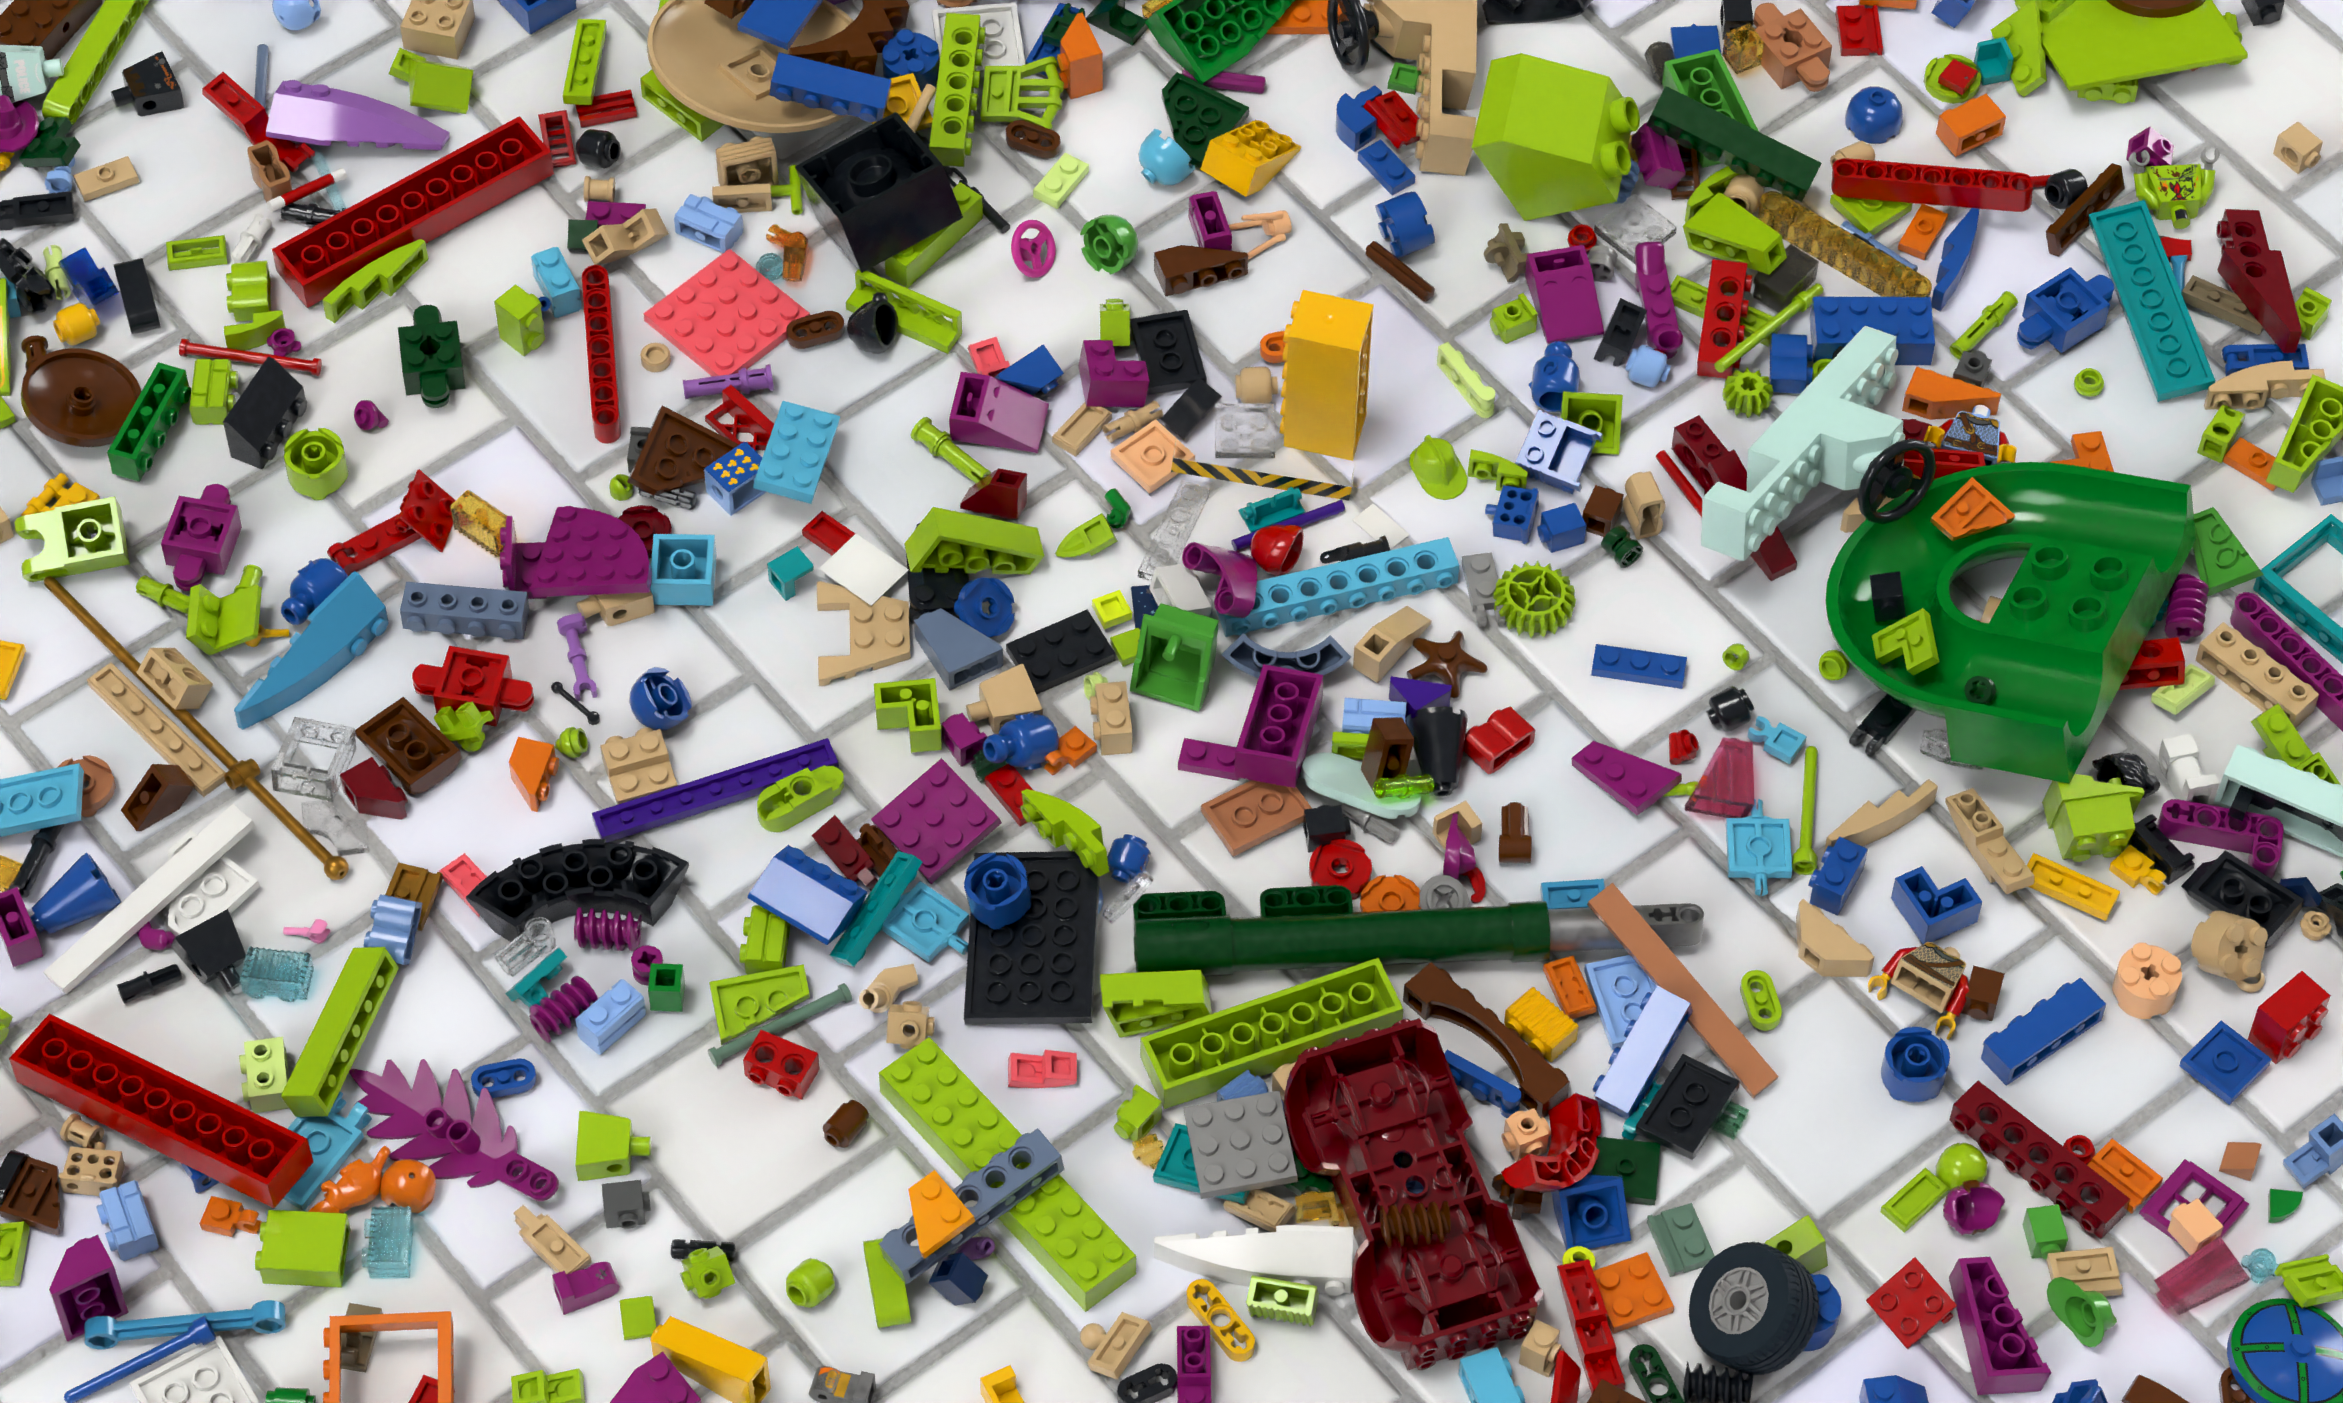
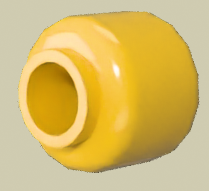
M76 303L58 311L56 320L53 321V326L59 340L62 343L66 341L71 346L94 338L97 332L96 326L100 325L96 311L93 308L88 309L83 303Z

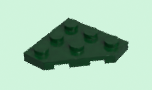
M1178 72L1162 89V101L1173 139L1192 159L1189 164L1195 165L1199 169L1201 168L1210 140L1240 127L1249 116L1248 106Z

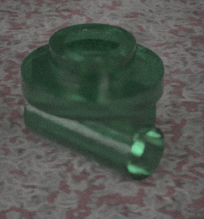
M982 749L973 755L975 760L970 765L975 771L977 780L983 783L987 775L1005 766L1007 763L1004 761L996 764L988 761Z

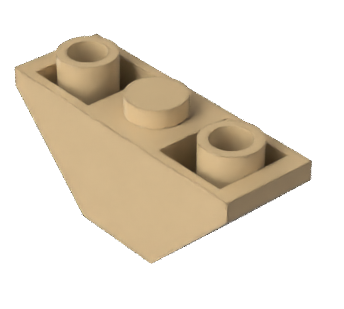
M1802 899L1799 902L1796 915L1798 957L1821 976L1867 977L1871 974L1875 957L1865 945L1859 944L1851 938L1842 926L1835 925L1825 917L1820 908Z

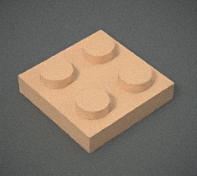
M1156 419L1111 450V458L1149 494L1179 474L1171 472L1173 453L1174 458L1195 461V455Z

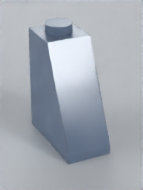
M940 608L933 612H927L914 620L915 639L949 691L1003 666V648L999 643Z

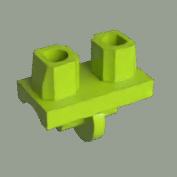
M473 701L464 703L455 712L451 706L443 707L434 716V720L440 728L439 731L450 741L457 740L458 744L462 745L468 752L477 751L481 748L483 740H485V733L481 732L484 723L494 719L490 710L479 712Z

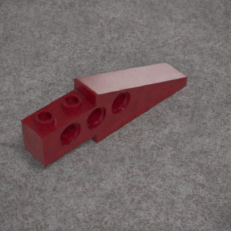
M2225 209L2222 221H2218L2216 227L2217 238H2221L2222 256L2217 271L2282 352L2295 353L2302 329L2282 252L2279 250H2269L2259 210Z
M1700 415L1674 427L1671 449L1705 490L1704 495L1717 482L1747 491V471L1736 451H1728ZM1776 526L1772 535H1768L1761 542L1759 549L1750 554L1770 581L1795 570L1797 567V561L1778 526Z

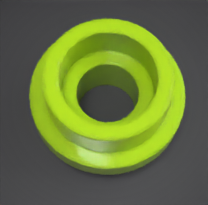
M2086 368L2076 375L2074 387L2077 392L2084 396H2096L2102 392L2104 380L2099 371Z

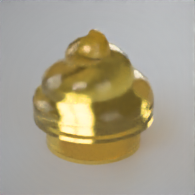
M1151 1134L1133 1141L1134 1150L1131 1152L1134 1158L1141 1161L1144 1165L1155 1169L1160 1160L1159 1157L1163 1153L1164 1144L1162 1140H1158L1156 1134Z

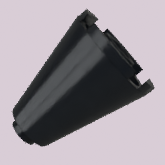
M1447 706L1420 709L1417 711V717L1411 719L1410 714L1405 721L1414 737L1413 749L1427 790L1434 792L1435 796H1448L1458 787L1468 723L1467 714L1461 709L1460 714L1453 713V708Z

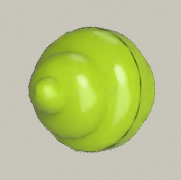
M1839 650L1826 651L1819 660V671L1828 680L1842 679L1850 668L1848 659Z
M566 728L560 734L559 739L556 740L554 747L570 758L580 757L582 753L588 750L586 734L582 728Z

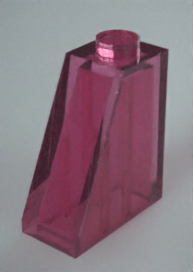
M1723 737L1685 804V811L1723 818H1744L1748 816L1754 806L1753 742Z
M2219 1236L2155 1279L2154 1281L2160 1289L2155 1294L2166 1310L2172 1306L2176 1313L2180 1315L2247 1283L2251 1279Z

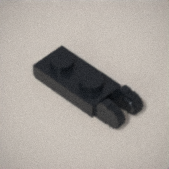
M70 191L14 197L11 200H2L0 202L1 231L11 230L15 226L23 227L74 221L73 196Z
M1886 694L1853 732L1849 743L1856 746L1867 734L1871 735L1873 739L1867 744L1865 753L1873 756L1883 744L1886 745L1915 713L1916 709Z

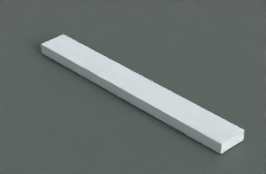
M234 804L230 805L44 970L45 976L64 994H68L255 827L253 820Z

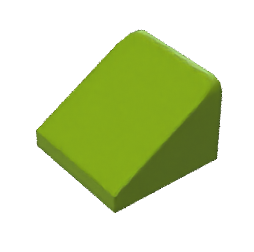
M644 1296L620 1300L624 1340L651 1337L656 1328L653 1297Z

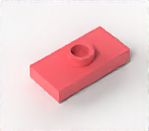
M464 853L439 870V872L442 873L443 880L479 917L480 915L466 900V896L487 876Z

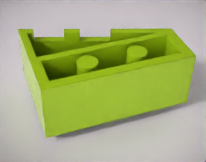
M1201 970L1100 974L1103 1008L1120 1038L1177 1026L1212 1014L1209 985Z

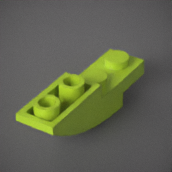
M2279 703L2250 721L2267 745L2262 750L2267 757L2282 760L2300 771L2311 772L2319 779L2331 784L2341 785L2319 752L2312 754Z
M1029 789L1021 791L1023 805L1021 806L1022 815L1028 823L1032 822L1036 826L1043 839H1048L1055 848L1065 844L1068 850L1075 851L1084 867L1090 868L1098 877L1109 873L1107 851L1103 845L1101 826L1079 808L1057 797Z

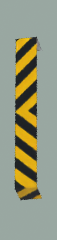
M1174 453L1171 472L1281 490H1288L1290 487L1293 489L1299 488L1301 493L1348 501L1354 476L1353 469L1351 486H1344L1174 458Z

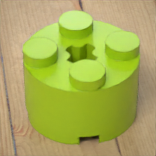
M307 428L296 432L286 442L284 462L289 483L294 490L302 495L310 496L314 500H323L327 495L335 492L343 485L348 477V468L342 441L336 433L326 428H318V431L308 432Z

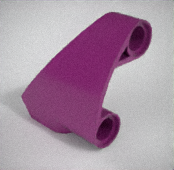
M1196 542L1189 543L1182 554L1184 566L1191 570L1212 573L1221 577L1214 600L1217 612L1236 618L1247 617L1255 603L1257 588L1256 561L1252 556L1237 551Z

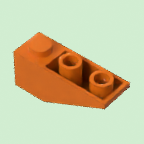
M1916 367L1905 392L1902 411L1929 420L1955 418L1960 411L1972 413L1974 406L1984 405L1990 409V415H1996L2001 393L1992 391L1989 388L1966 383L1960 379L1941 375L1932 370Z

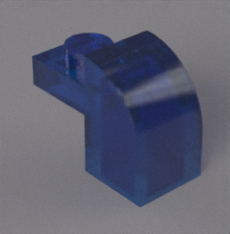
M85 247L59 261V266L74 288L72 290L73 294L88 309H94L118 295L119 291L105 268L98 269Z

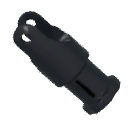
M1384 535L1380 536L1379 540L1364 544L1356 542L1323 552L1320 556V561L1324 564L1335 561L1342 562L1390 551V547Z

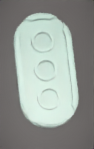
M1325 752L1309 755L1303 761L1300 772L1301 778H1305L1306 785L1316 793L1387 819H1397L1398 815L1406 814L1405 818L1411 817L1418 811L1421 794L1411 782L1405 779L1402 790L1373 791L1361 771V762L1339 754Z

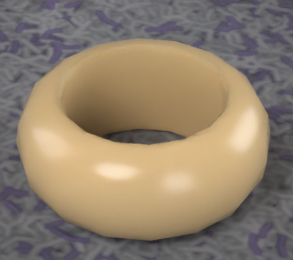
M2260 970L2258 975L2255 976L2258 979L2257 983L2249 984L2241 980L2236 981V984L2245 992H2257L2263 987L2265 976Z

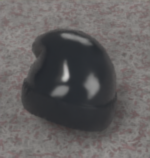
M882 292L875 293L871 301L864 303L849 317L847 323L849 338L866 352L874 354L885 352L894 342L898 317L893 305L888 302L886 294Z

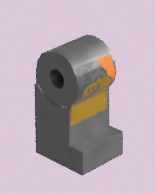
M821 1366L816 1370L808 1394L813 1400L820 1403H872L876 1392L875 1374L861 1371V1374L857 1375L842 1372L832 1367Z

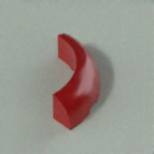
M1575 1093L1550 1109L1548 1114L1551 1141L1547 1157L1527 1154L1501 1171L1505 1182L1516 1189L1545 1193L1566 1188L1583 1179L1593 1168L1599 1154L1596 1142L1597 1136L1601 1134V1119L1597 1100Z

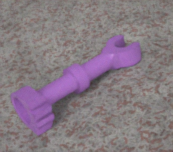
M581 613L564 616L557 621L559 633L566 636L569 646L567 656L569 662L573 664L576 682L573 687L574 697L577 701H580V691L589 689L592 697L595 698L597 697L596 683L588 676L585 660L587 659L586 651L581 648L578 635L587 631L585 618Z

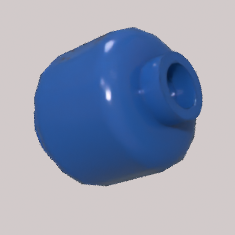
M1125 834L1123 838H1116L1113 841L1107 856L1109 871L1112 872L1111 877L1122 883H1129L1130 880L1142 878L1151 856L1150 850L1146 847L1147 843L1143 839Z

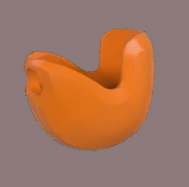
M412 1159L398 1160L383 1174L380 1195L388 1206L393 1202L403 1211L420 1213L433 1201L436 1178L433 1171L422 1162Z

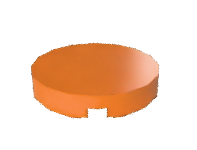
M1394 875V877L1378 876L1369 881L1362 890L1360 910L1361 912L1422 909L1419 907L1420 889L1413 881L1401 875Z

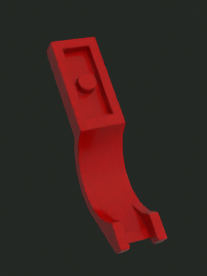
M224 72L202 88V95L237 124L253 145L266 140L271 142L278 151L279 161L284 163L289 171L295 173L298 170V165L307 158L312 159L315 156V151L305 143L295 144L290 140L266 137L269 117L265 108Z

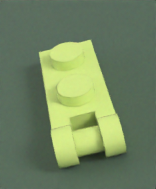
M1449 342L1438 346L1437 366L1477 415L1482 418L1491 417L1494 413L1495 390L1482 384L1478 373L1468 367L1461 352L1455 351Z

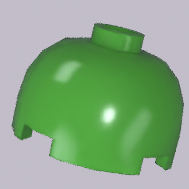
M1118 215L1098 216L1087 222L1081 230L1080 235H1084L1085 247L1081 248L1087 262L1098 272L1104 269L1106 272H1110L1109 274H1114L1132 263L1138 251L1137 234L1133 226L1126 219Z

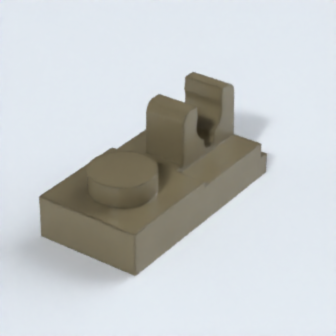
M349 1303L345 1316L383 1313L382 1308ZM378 1331L341 1333V1369L366 1373Z

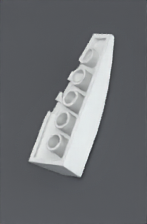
M1276 1226V1232L1260 1233L1257 1227L1246 1228V1234L1231 1236L1227 1230L1214 1231L1207 1238H1200L1197 1233L1154 1237L1155 1259L1218 1281L1249 1287L1251 1276L1254 1275L1317 1286L1318 1293H1326L1331 1296L1351 1293L1353 1227Z

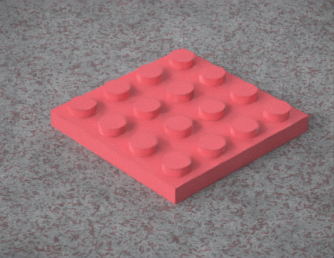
M730 248L643 313L646 323L711 376L735 374L741 368L748 369L787 339V326L790 322L810 315L807 310Z

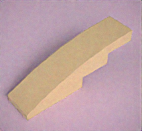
M1928 779L1909 797L1898 790L1880 807H1876L1868 800L1827 837L1824 853L1829 845L1834 847L1839 836L1860 846H1865L1886 837L1914 820L1932 806L1935 802L1938 786Z

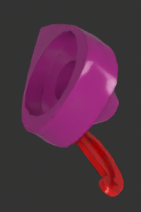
M1453 814L1446 840L1443 875L1451 876L1457 880L1459 875L1468 876L1475 892L1471 896V902L1479 903L1485 896V879L1482 872L1476 867L1473 847L1457 825L1458 814Z

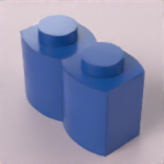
M1772 333L1769 381L1773 392L1801 394L1806 385L1812 382L1813 367H1807V362H1812L1813 344H1807V335Z

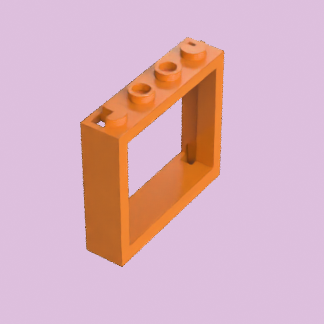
M451 1311L330 1316V1328H324L323 1331L324 1348H329V1360L323 1361L324 1380H329V1392L323 1393V1403H341V1333L438 1329V1403H454V1332Z

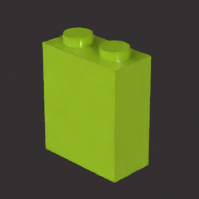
M268 1210L267 1221L262 1222L260 1226V1241L263 1242L262 1251H257L255 1256V1270L260 1271L263 1284L342 1288L351 1232L348 1215L344 1213Z

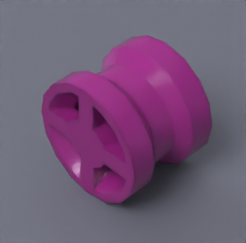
M647 945L641 946L633 952L631 962L635 980L641 985H649L651 965L648 962L663 964L662 953L659 949Z

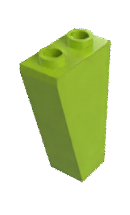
M1720 192L1683 225L1689 249L1726 261L1748 263L1747 268L1768 275L1787 258L1781 234Z

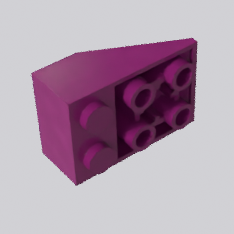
M1584 245L1527 254L1525 278L1536 312L1538 313L1546 343L1550 344L1555 341H1567L1604 334L1592 269Z
M961 372L949 417L950 436L954 441L1038 453L1049 403L992 376Z

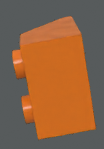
M1083 12L1075 16L1060 41V54L1057 55L1058 65L1061 69V73L1058 74L1060 80L1064 82L1063 90L1066 89L1070 99L1103 90V53Z

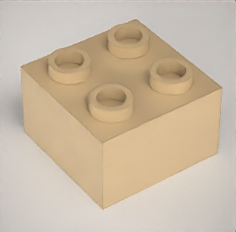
M411 0L400 26L403 48L458 60L475 20L473 0Z

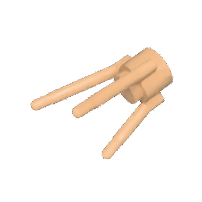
M1285 210L1243 215L1241 219L1245 222L1229 225L1230 230L1262 225L1265 234L1273 236L1270 240L1248 252V260L1272 245L1285 241V234L1290 233L1292 229L1290 217Z

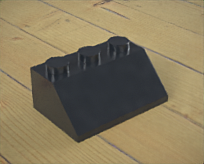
M268 357L223 421L231 458L259 469H263L268 460H272L275 457L279 444L290 435L293 424L298 417L303 416L307 408L303 386L274 358Z

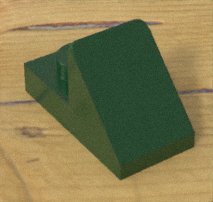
M1102 0L1086 17L1089 24L1132 46L1148 29L1145 23L1147 19L1125 9V0Z

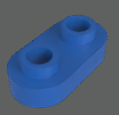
M521 1058L480 1066L471 1076L472 1089L479 1097L482 1088H487L492 1098L526 1092L536 1083L535 1067L530 1061ZM520 1076L525 1077V1079L521 1081L515 1080L517 1077ZM486 1083H493L490 1087L483 1086Z

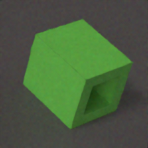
M2059 1204L2027 1208L2022 1225L2031 1258L2042 1257L2047 1259L2048 1253L2064 1252L2068 1236Z

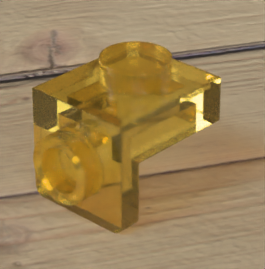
M1311 1191L1301 1196H1295L1294 1207L1296 1212L1294 1215L1296 1223L1328 1219L1329 1226H1339V1223L1344 1222L1343 1207L1341 1203H1336L1334 1191L1324 1193Z

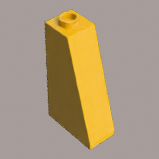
M672 1316L667 1319L664 1325H658L652 1333L650 1341L653 1357L664 1352L679 1372L732 1403H761L771 1389L768 1359L757 1352Z

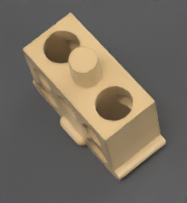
M96 1142L94 1149L70 1146L63 1173L59 1174L62 1191L64 1193L100 1196L99 1193L103 1190L119 1187L125 1166L122 1151L105 1150L106 1145L102 1142ZM76 1168H78V1169L80 1170L79 1173H76V1172H75V1169H76ZM109 1171L112 1173L111 1176L107 1175Z

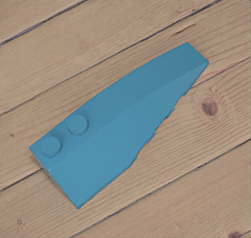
M356 571L351 573L309 615L307 619L311 623L301 635L296 632L289 640L292 646L284 657L276 656L270 664L267 678L265 680L259 678L235 707L234 712L239 728L242 730L301 700L326 683L356 656H360L376 636L384 633L389 624L386 606Z

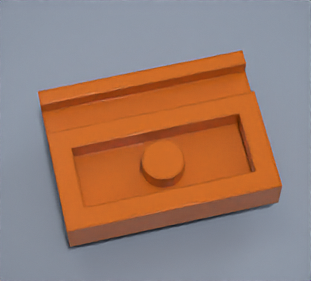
M2113 1138L2087 1164L2130 1198L2127 1211L2131 1214L2163 1181L2162 1176Z

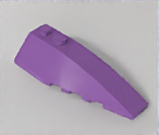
M297 80L283 81L274 93L266 128V137L323 146H331V141H347V146L359 147V142H375L376 148H388L396 143H402L404 149L442 150L450 136V132L394 105L364 95L329 88L327 85L302 84Z

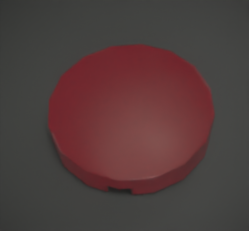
M638 505L627 508L618 518L639 535L645 545L649 559L652 558L653 535L672 534L669 518L665 513L663 515L653 506Z

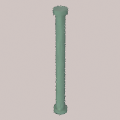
M843 983L838 986V990L717 1049L715 1047L708 1049L709 1057L717 1067L722 1064V1060L751 1047L760 1030L775 1035L842 1001L845 1003L852 1001L851 992L847 985Z

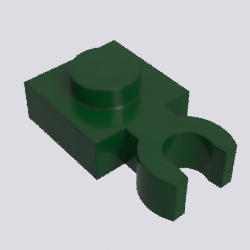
M1070 3L1063 7V17L1054 15L1042 33L1043 42L1060 48V41L1078 14L1071 13ZM1081 8L1078 13L1083 12L1084 14V8Z

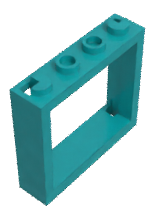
M2330 514L2262 568L2261 571L2264 575L2256 578L2253 590L2343 664V628L2282 579L2285 574L2326 542L2343 555V523Z

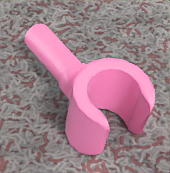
M316 919L311 928L284 927L283 934L308 937L314 943L321 944L327 938L330 929H325L328 925L326 921Z

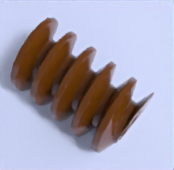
M1430 1202L1427 1212L1422 1203H1417L1414 1213L1408 1203L1403 1204L1401 1213H1399L1397 1206L1394 1204L1389 1206L1388 1213L1386 1214L1381 1205L1380 1226L1382 1237L1387 1247L1392 1246L1394 1237H1397L1400 1246H1404L1407 1236L1411 1237L1414 1245H1418L1420 1235L1424 1236L1428 1245L1431 1244L1434 1234H1437L1440 1243H1444L1446 1234L1450 1233L1451 1230L1448 1202H1442L1440 1211L1435 1202Z

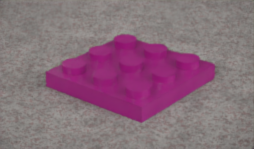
M942 758L871 818L873 824L882 831L900 852L915 855L923 862L918 871L930 884L936 881L1002 823L1000 818Z

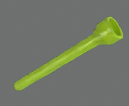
M1808 746L1805 750L1800 847L1793 854L1792 858L1793 871L1801 875L1813 874L1814 870L1817 869L1818 857L1812 849L1818 750L1815 746Z

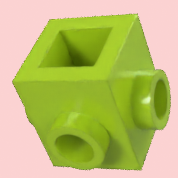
M718 1246L708 1250L707 1248L697 1249L688 1255L689 1258L681 1261L684 1271L680 1273L683 1285L687 1291L691 1290L698 1298L703 1297L707 1299L715 1297L722 1292L723 1288L736 1283L726 1254Z

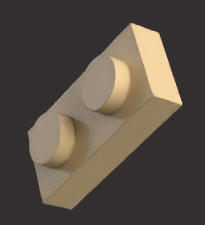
M756 183L752 185L712 187L713 202L716 205L724 208L732 207L739 213L772 211L770 184Z

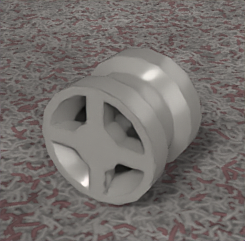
M1596 245L1589 250L1588 259L1595 281L1605 282L1612 279L1614 265L1618 257L1614 249L1604 245Z

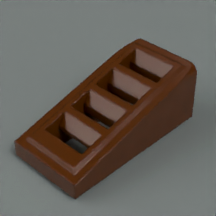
M1677 144L1681 159H1690V161L1683 162L1684 168L1691 167V171H1685L1686 175L1684 177H1692V180L1679 181L1674 188L1670 189L1672 200L1689 199L1700 185L1697 150L1693 148L1688 149ZM1693 186L1694 190L1677 192V187Z

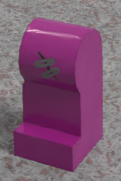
M598 1262L585 1270L581 1269L569 1274L562 1271L552 1275L554 1292L563 1315L610 1298L620 1288L609 1262Z

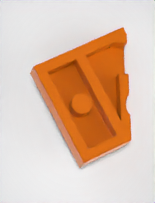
M1972 477L1931 517L1930 522L1951 541H1955L2011 523L2015 518V514Z

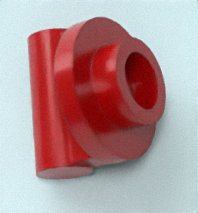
M1683 729L1678 731V733L1673 732L1669 734V762L1671 764L1678 765L1684 760H1691L1696 757L1699 744L1693 733Z

